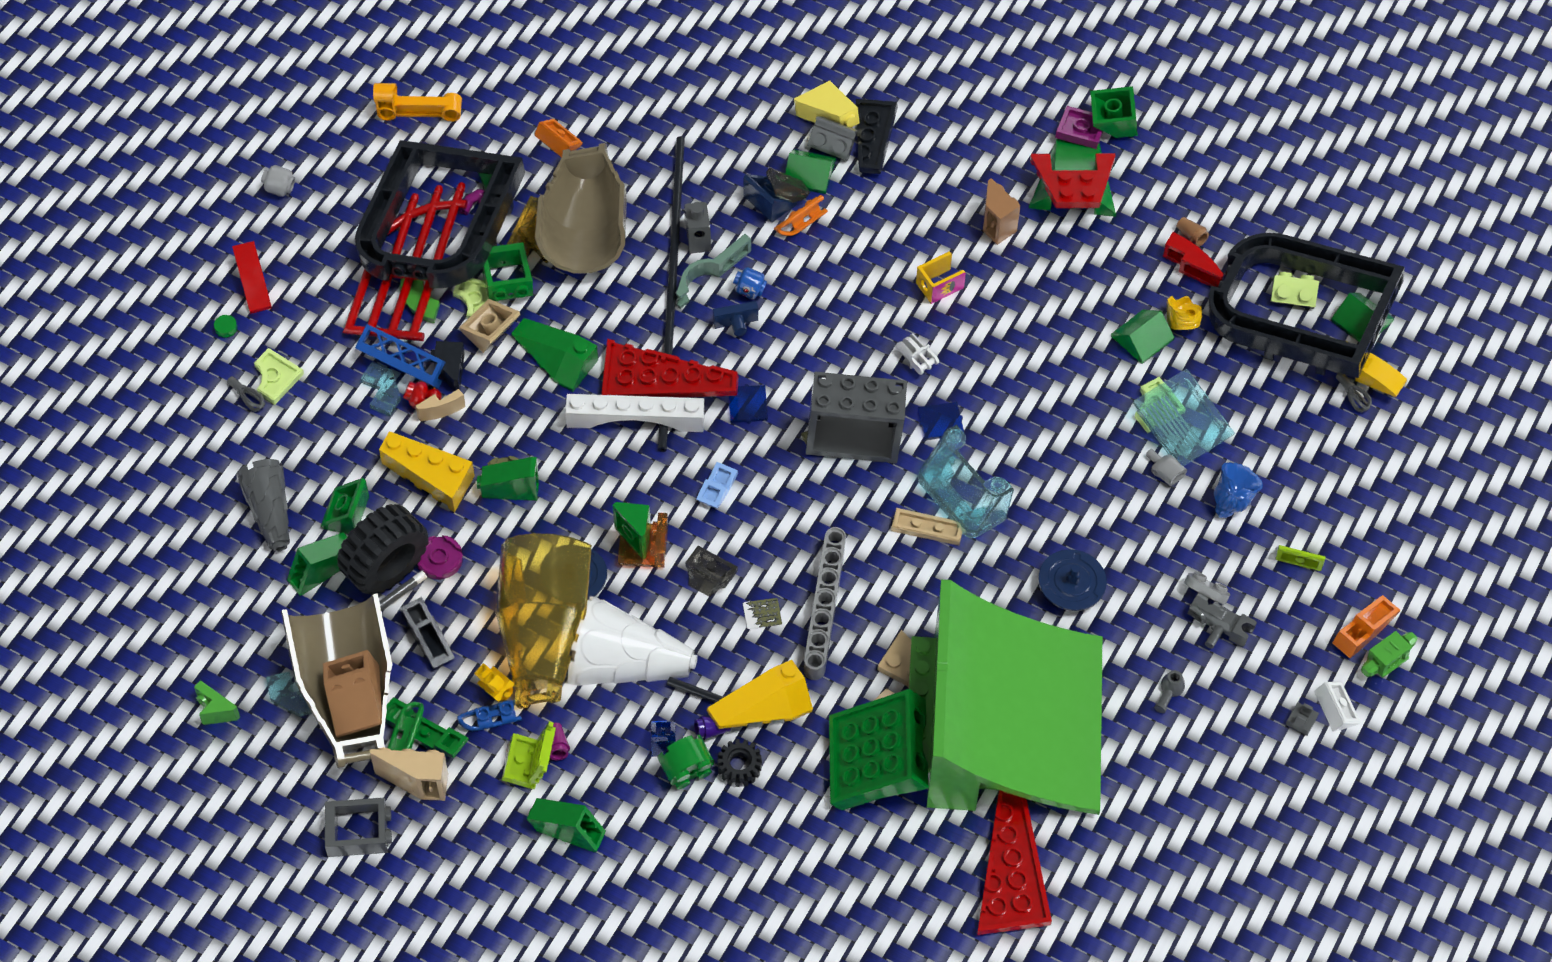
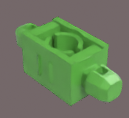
M1397 631L1390 634L1369 650L1367 661L1361 668L1362 673L1366 677H1371L1378 673L1384 678L1409 659L1410 650L1416 644L1417 636L1413 632H1407L1402 636Z

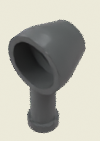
M1170 671L1163 677L1161 681L1163 694L1154 707L1157 712L1165 713L1171 698L1179 696L1184 692L1185 680L1179 671Z

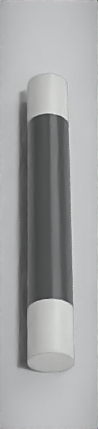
M420 571L380 600L381 611L427 579L426 574Z

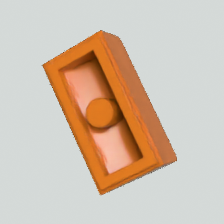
M555 119L539 122L535 131V136L560 157H562L563 150H576L583 143Z

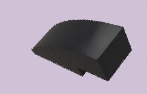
M422 597L400 607V613L433 669L455 659L434 616H431Z

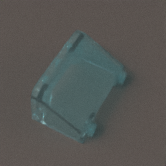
M955 425L944 432L919 471L918 482L944 513L957 523V528L960 527L965 536L975 538L1006 520L1014 489L1001 477H993L987 481L982 479L959 453L958 450L965 445L966 436L958 425Z

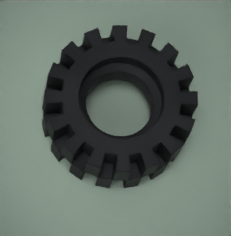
M735 739V744L729 741L728 747L723 745L721 752L719 751L718 772L719 775L721 774L723 781L727 779V784L729 785L735 782V787H740V783H743L745 787L748 786V781L754 783L755 777L758 778L760 776L762 757L758 748L755 749L754 743L748 745V740L744 739L743 743H740V739ZM743 756L748 759L749 765L746 769L737 770L731 766V760L734 757Z

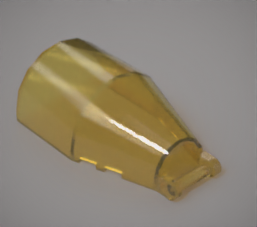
M533 533L517 535L506 539L501 545L495 614L512 681L515 684L514 687H516L515 704L519 709L527 708L531 704L543 702L557 703L561 700L562 685L572 658L569 653L573 641L577 642L579 634H576L580 620L585 619L587 611L592 545L584 541L556 534ZM547 688V692L530 695L531 691Z

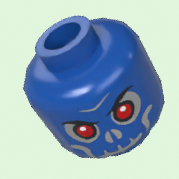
M746 267L742 272L737 271L733 284H736V293L753 300L757 296L761 297L767 281L764 280L765 276L763 273Z

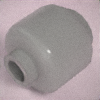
M273 165L269 170H264L261 182L264 183L266 192L283 197L287 193L290 194L292 192L295 177H293L291 170Z

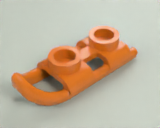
M819 195L812 200H808L803 208L791 212L785 221L774 227V230L785 236L799 233L828 212L826 208L820 210L818 204L824 200V197ZM809 215L810 219L804 222L803 218ZM790 223L794 229L793 231L781 230V228Z

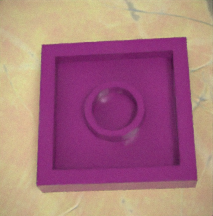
M1067 106L1057 128L1055 138L1097 149L1103 131L1093 127L1092 112Z

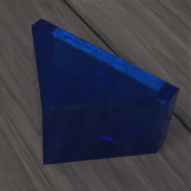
M651 721L652 757H658L661 752L665 755L669 752L667 747L676 742L675 721Z

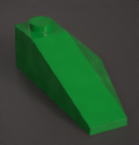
M523 318L511 333L520 346L535 358L537 364L548 372L550 378L555 383L574 392L598 361L597 345L567 331Z

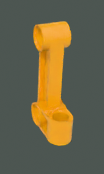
M374 83L373 98L376 104L377 115L382 120L389 121L396 117H442L444 120L452 122L460 119L462 98L459 94L447 93L443 97L397 96L396 83Z

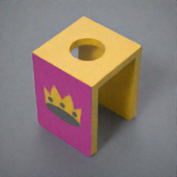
M950 251L917 266L916 284L931 304L964 288L966 275L964 270L936 283L931 281V279L951 269L952 254Z

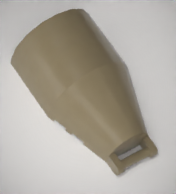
M601 143L596 147L570 151V149L563 150L562 159L553 172L554 178L546 184L544 195H540L538 198L535 240L544 258L555 267L571 273H593L605 269L620 257L625 246L626 189L608 157L606 143Z
M373 594L368 600L355 606L324 614L292 616L288 615L287 609L282 610L281 615L295 684L330 742L337 768L345 767L349 763L370 760V750L344 754L343 751L363 748L373 744L375 749L385 747L383 736L392 660L378 594ZM368 650L380 665L382 724L337 738L324 687L323 663Z

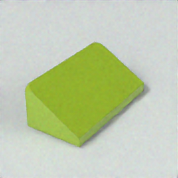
M1279 545L1275 560L1321 571L1326 557Z

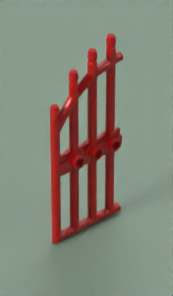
M460 182L457 185L453 200L440 201L443 187L437 185L430 203L416 208V204L419 201V195L413 193L406 212L394 220L388 233L389 235L400 227L392 253L401 254L412 219L426 214L412 257L421 258L436 211L449 209L433 260L443 259L458 210L466 209L468 205L467 200H462L465 183ZM365 269L343 333L362 335L365 329L364 326H354L372 276ZM391 275L388 281L382 280L368 325L376 328L392 278H402L404 282L388 329H377L397 339L423 342L425 334L419 332L433 289L429 287L428 280H422L426 282L410 331L397 329L413 281L419 279ZM372 331L369 334V336L378 337L377 334Z

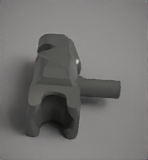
M1198 592L1189 608L1188 614L1200 623H1206L1211 626L1213 631L1205 645L1208 648H1214L1221 634L1224 633L1230 636V641L1239 646H1245L1249 635L1244 631L1253 633L1257 622L1245 614L1239 616L1218 602L1208 605L1207 601L1209 598Z

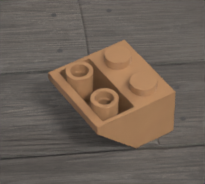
M990 178L987 184L983 232L998 245L1017 232L1020 204L1005 191L1001 184H997Z

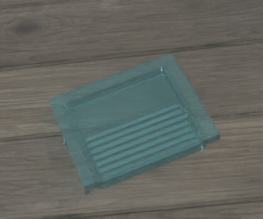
M1188 369L1159 384L1156 388L1133 401L1138 414L1165 451L1173 455L1182 466L1209 452L1212 448L1235 434Z

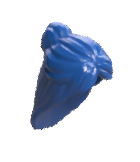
M1232 462L1222 465L1220 479L1213 493L1217 503L1215 511L1219 518H1227L1232 516L1233 513L1244 511L1262 489V480L1249 467Z

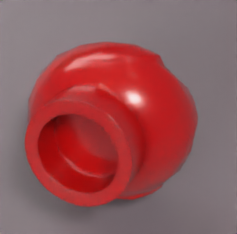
M409 381L403 398L409 401L412 408L416 409V405L435 394L439 400H441L442 395L435 387L428 390L427 383L425 382L413 383Z

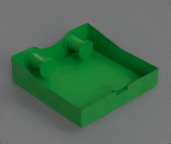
M907 689L829 715L831 805L840 810H845L880 798L929 789L928 763L922 744L923 729L926 725V699Z

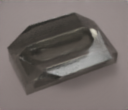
M770 167L766 171L767 176L764 179L771 182L777 197L794 203L805 200L810 194L803 181Z
M700 546L695 548L685 562L689 574L688 585L709 597L719 589L726 588L738 572L736 565Z

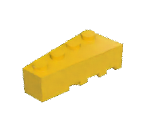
M390 431L379 448L383 465L402 478H407L413 482L414 486L420 490L423 489L431 494L432 498L438 502L441 501L446 504L448 509L454 513L475 477L472 461Z

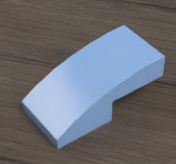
M716 462L709 479L705 480L696 500L718 509L731 489L738 475V470Z

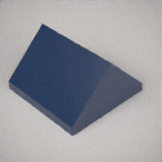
M749 174L744 176L743 196L770 222H774L797 205V202L770 177Z

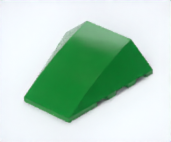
M1056 139L1050 154L1052 170H1096L1095 154L1102 153L1100 143L1097 149ZM1040 179L1029 208L1051 210L1052 201L1045 190L1044 182ZM1107 182L1100 208H1094V215L1116 217L1109 182Z

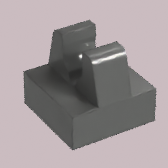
M1297 702L1286 725L1308 736L1319 713L1314 711L1312 706Z

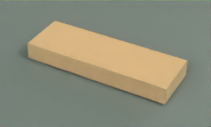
M896 508L891 531L959 546L965 522Z

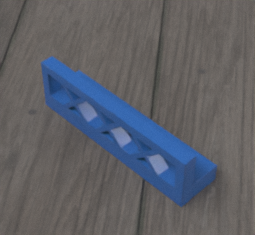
M366 325L355 347L356 349L439 389L442 380L438 379V376L445 361L373 326ZM372 331L377 334L379 343L370 346L365 342ZM395 342L399 352L391 355L387 354L385 345ZM414 351L418 361L411 364L406 363L404 354ZM431 360L437 363L432 375L426 373L423 363Z

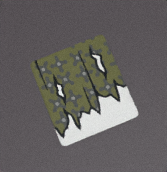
M777 598L743 603L747 629L782 624Z

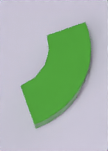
M401 278V284H400L401 288H402V285H403V282H404V279H402V278ZM422 280L413 281L406 305L414 315L424 288V281ZM430 297L423 320L435 323L440 307L439 300Z

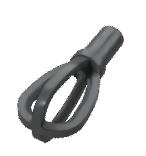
M1338 373L1336 378L1345 388L1354 409L1358 412L1369 410L1372 404L1370 395L1352 383L1345 374ZM1357 391L1362 393L1367 398L1368 402Z
M233 376L228 378L227 384L237 391V394L241 396L243 402L251 411L258 412L265 406L261 393L241 384ZM247 393V394L251 395V396L254 397L256 400H258L260 403H259V404L253 403L251 400H249V399L246 397L245 394Z

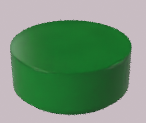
M231 315L219 316L214 322L216 334L223 338L233 336L238 328L235 318Z

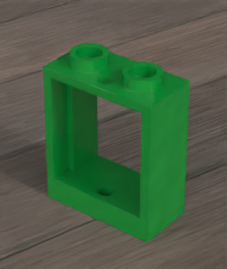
M523 242L493 246L485 265L481 269L488 299L501 301L533 296V280ZM521 264L524 278L493 282L491 268Z

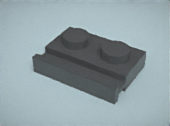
M816 116V122L807 146L847 161L849 160L858 130L827 118Z

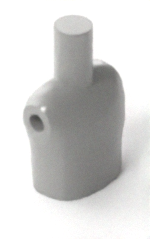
M1153 449L1148 450L1146 456L1154 462L1151 469L1152 473L1164 480L1169 486H1173L1186 475L1187 469L1173 455L1167 454L1161 457Z

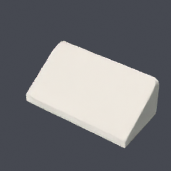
M1324 682L1315 690L1316 697L1332 731H1340L1361 723L1342 682Z

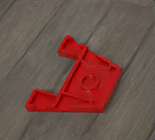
M1096 153V170L1055 171L1052 170L1050 154L1030 155V163L1032 166H1035L1039 179H1042L1044 182L1045 190L1055 208H1100L1111 169L1115 162V153Z

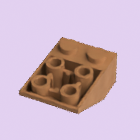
M365 650L323 663L324 687L336 737H342L381 725L380 665L370 652Z

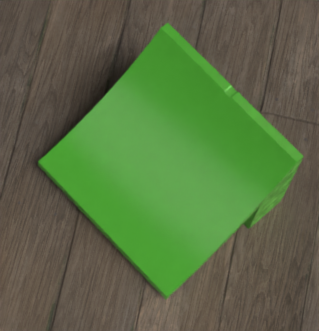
M941 579L935 637L912 636L909 689L926 699V725L923 729L922 744L929 773L927 808L976 811L979 789L1001 790L1059 808L1099 815L1101 799L1103 636L1076 632L1027 618L972 594L952 580Z

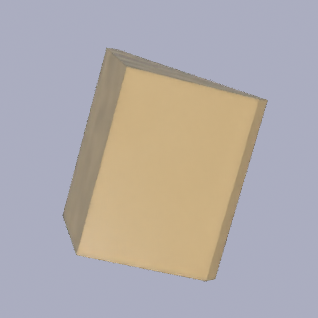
M488 299L459 329L484 353L513 325L520 316V312Z

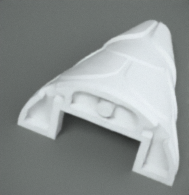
M590 596L589 600H586L576 627L571 648L573 650L572 660L569 661L568 684L581 686L641 680L651 682L668 680L669 677L675 679L689 677L690 670L695 669L698 655H694L692 648L663 630H656L634 615H629L607 601Z

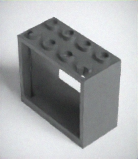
M814 372L806 455L897 463L905 420L907 381Z

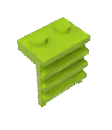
M548 722L537 740L515 733L512 734L502 781L535 789L536 784L543 778V774L547 772L556 730L553 727V722Z

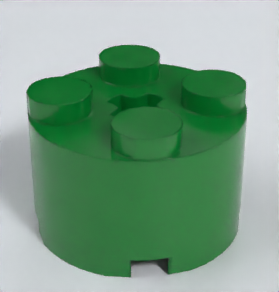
M692 735L684 737L667 747L669 752L665 755L661 752L657 757L671 785H675L677 789L685 788L690 784L689 780L695 777L703 779L712 773L710 768L714 764V760L701 735H697V739H694Z

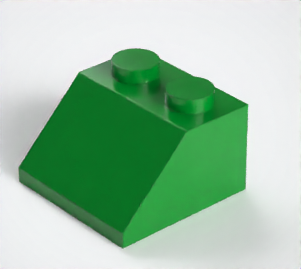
M1133 86L1090 91L1093 127L1115 138L1138 136Z

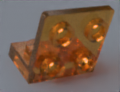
M658 513L657 521H653V524H651L648 552L644 560L620 535L618 565L665 568L668 534L667 513Z

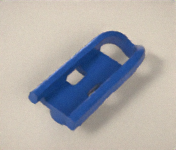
M517 699L475 708L459 715L457 720L460 726L466 730L480 731L521 721L522 718L521 716L516 717L514 705H518ZM476 715L478 726H470L462 719ZM501 716L502 720L492 722V717Z

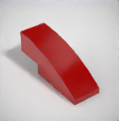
M1172 232L1165 244L1163 257L1180 264V273L1206 285L1218 287L1223 279V273L1217 264L1197 245Z
M254 241L232 246L250 314L272 309Z

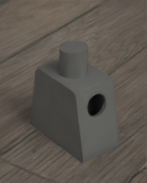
M694 202L685 204L684 220L689 254L711 252V232L707 203ZM701 231L702 237H696L694 235L695 232Z

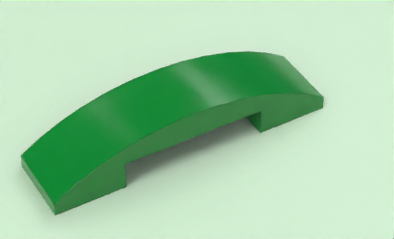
M394 697L386 706L385 722L392 728H395L399 714L406 705ZM412 708L405 713V716L416 718L417 715ZM422 717L414 742L428 750H437L440 753H444L446 757L454 758L469 739L450 727L446 730Z

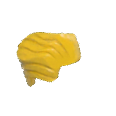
M1171 296L1167 299V322L1171 329L1188 330L1200 326L1202 318L1201 306L1193 304L1188 296L1176 300Z

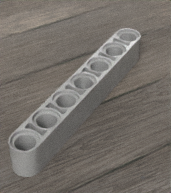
M838 527L828 529L824 538L804 657V674L811 680L821 679L826 670L846 545V534L844 530ZM825 581H831V582H833V583H831V584H826V583H824V582H825ZM827 601L829 604H821L820 602ZM818 622H825L826 624H825V625H819V624H817V623H818ZM814 643H822L823 645L816 646ZM816 663L820 666L812 667L810 666V664Z

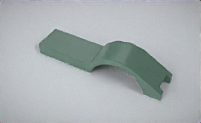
M744 234L714 259H701L690 264L683 272L676 293L678 297L677 306L681 309L689 303L687 296L689 292L688 286L695 278L703 275L720 277L751 252V238Z

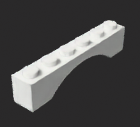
M567 394L565 413L567 428H592L608 422L637 420L662 424L681 432L704 431V398Z

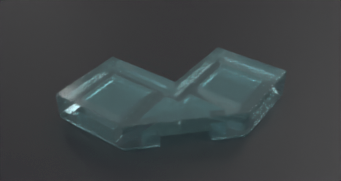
M371 362L361 378L363 384L378 390L370 403V408L391 416L401 401V395L393 372L389 368Z
M290 671L266 677L271 702L298 717L313 714L300 691L294 692Z

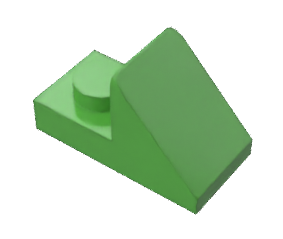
M201 680L195 685L196 699L205 707L199 714L202 724L208 725L237 721L240 718L237 706Z

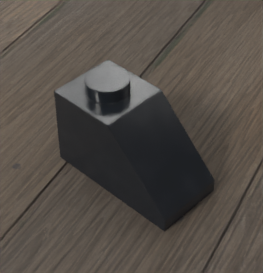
M436 341L435 350H431V355L445 361L439 376L454 391L460 390L465 358L463 342ZM431 360V363H434L436 367L437 363Z

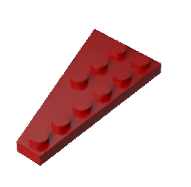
M607 339L602 395L679 398L737 396L739 379L737 371L714 365L708 367L699 364L698 361L690 360L689 362L681 360L678 356L651 349L642 350L634 348L631 344L626 343L622 345L615 343V340Z
M999 790L977 935L1049 926L1052 924L1027 799Z

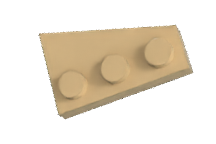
M902 630L882 658L877 670L909 687L911 639Z

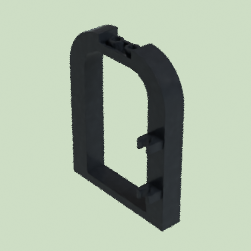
M399 140L356 231L355 243L364 269L372 276L388 281L391 275L428 280L430 288L453 287L473 278L485 265L492 247L497 246L496 238L507 213L511 214L514 208L513 200L525 175L522 158ZM421 164L492 174L462 244L456 253L441 260H432L393 254L381 250Z
M1280 233L1255 234L1241 240L1229 251L1226 277L1220 281L1218 287L1211 286L1209 292V319L1213 328L1223 338L1239 345L1264 351V359L1273 361L1274 355L1316 366L1315 373L1325 376L1327 369L1359 378L1404 282L1405 267ZM1260 263L1276 264L1382 293L1359 345L1242 313L1234 309L1229 303L1244 273L1248 268Z

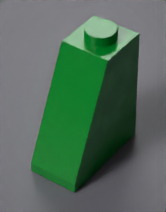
M537 457L482 466V475L477 476V489H481L482 498L537 501L539 489Z
M344 532L297 549L287 580L300 596L340 571L337 558L338 551L342 548L341 544L347 538Z
M536 798L527 817V820L537 832L592 852H597L606 832L585 805Z

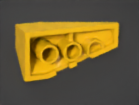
M789 660L771 668L709 706L706 711L717 727L724 729L747 726L748 723L754 722L767 724L771 723V720L784 719V721H792L812 712L813 707L805 677L793 660Z

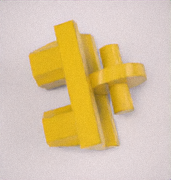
M483 663L475 671L474 674L480 679L477 684L496 701H504L510 698L515 684L497 668L492 666L490 669Z

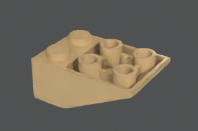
M385 747L370 749V756L376 775L421 800L445 801L448 770L444 753H440L437 750L418 752L413 749H403L398 751Z

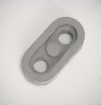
M1200 572L1188 573L1184 581L1188 587L1218 603L1226 604L1230 597L1226 586L1217 582L1213 584L1207 580V576Z

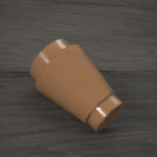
M1185 217L1181 218L1176 225L1186 239L1198 247L1202 246L1209 237L1205 227Z

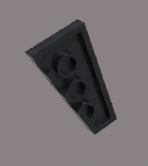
M856 99L859 114V124H857L859 171L861 173L881 174L898 105L897 102Z

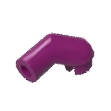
M477 189L466 195L464 200L468 201L467 208L459 209L458 211L461 214L468 215L473 204L477 201L480 203L484 190Z

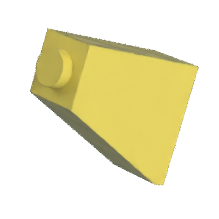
M831 81L794 98L796 115L800 118L815 123L816 116H821L848 127L859 124L858 107Z

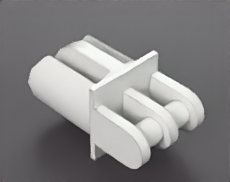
M913 333L895 345L900 353L910 362V369L914 368L920 375L924 373L925 369H931V365L939 364L938 357L929 349L930 345L925 346Z

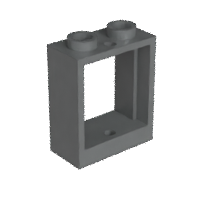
M384 797L325 802V849L328 857L388 853V844H392L391 829H387V821H391V806H386ZM378 812L379 838L338 840V815Z

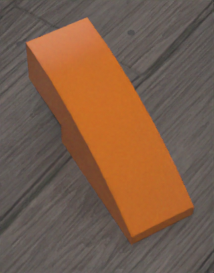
M1383 595L1356 614L1353 621L1338 632L1332 644L1349 658L1353 657L1397 616L1400 609Z

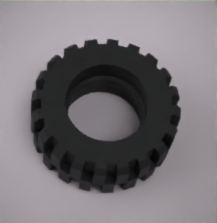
M389 504L385 507H380L375 512L366 515V518L360 520L356 524L357 526L347 534L348 537L343 540L342 548L338 551L337 563L339 570L362 593L373 595L385 592V589H390L397 582H401L414 569L413 567L420 562L421 556L425 553L426 546L428 545L427 529L401 505Z

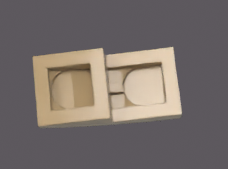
M457 389L441 400L435 394L416 405L418 419L420 421L434 420L458 412L466 407L464 394Z

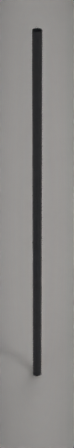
M682 136L676 138L663 352L670 355L673 352L685 138ZM659 424L658 451L666 452L668 426Z

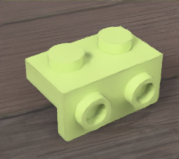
M1279 272V275L1273 276L1270 302L1316 307L1319 281L1314 280V276L1301 275V278L1292 277V273Z

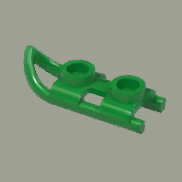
M410 702L402 708L388 745L389 749L398 751L412 749L416 733L422 721L424 711L422 703ZM410 708H419L416 718L405 716L406 711ZM399 730L404 731L401 739L397 738Z

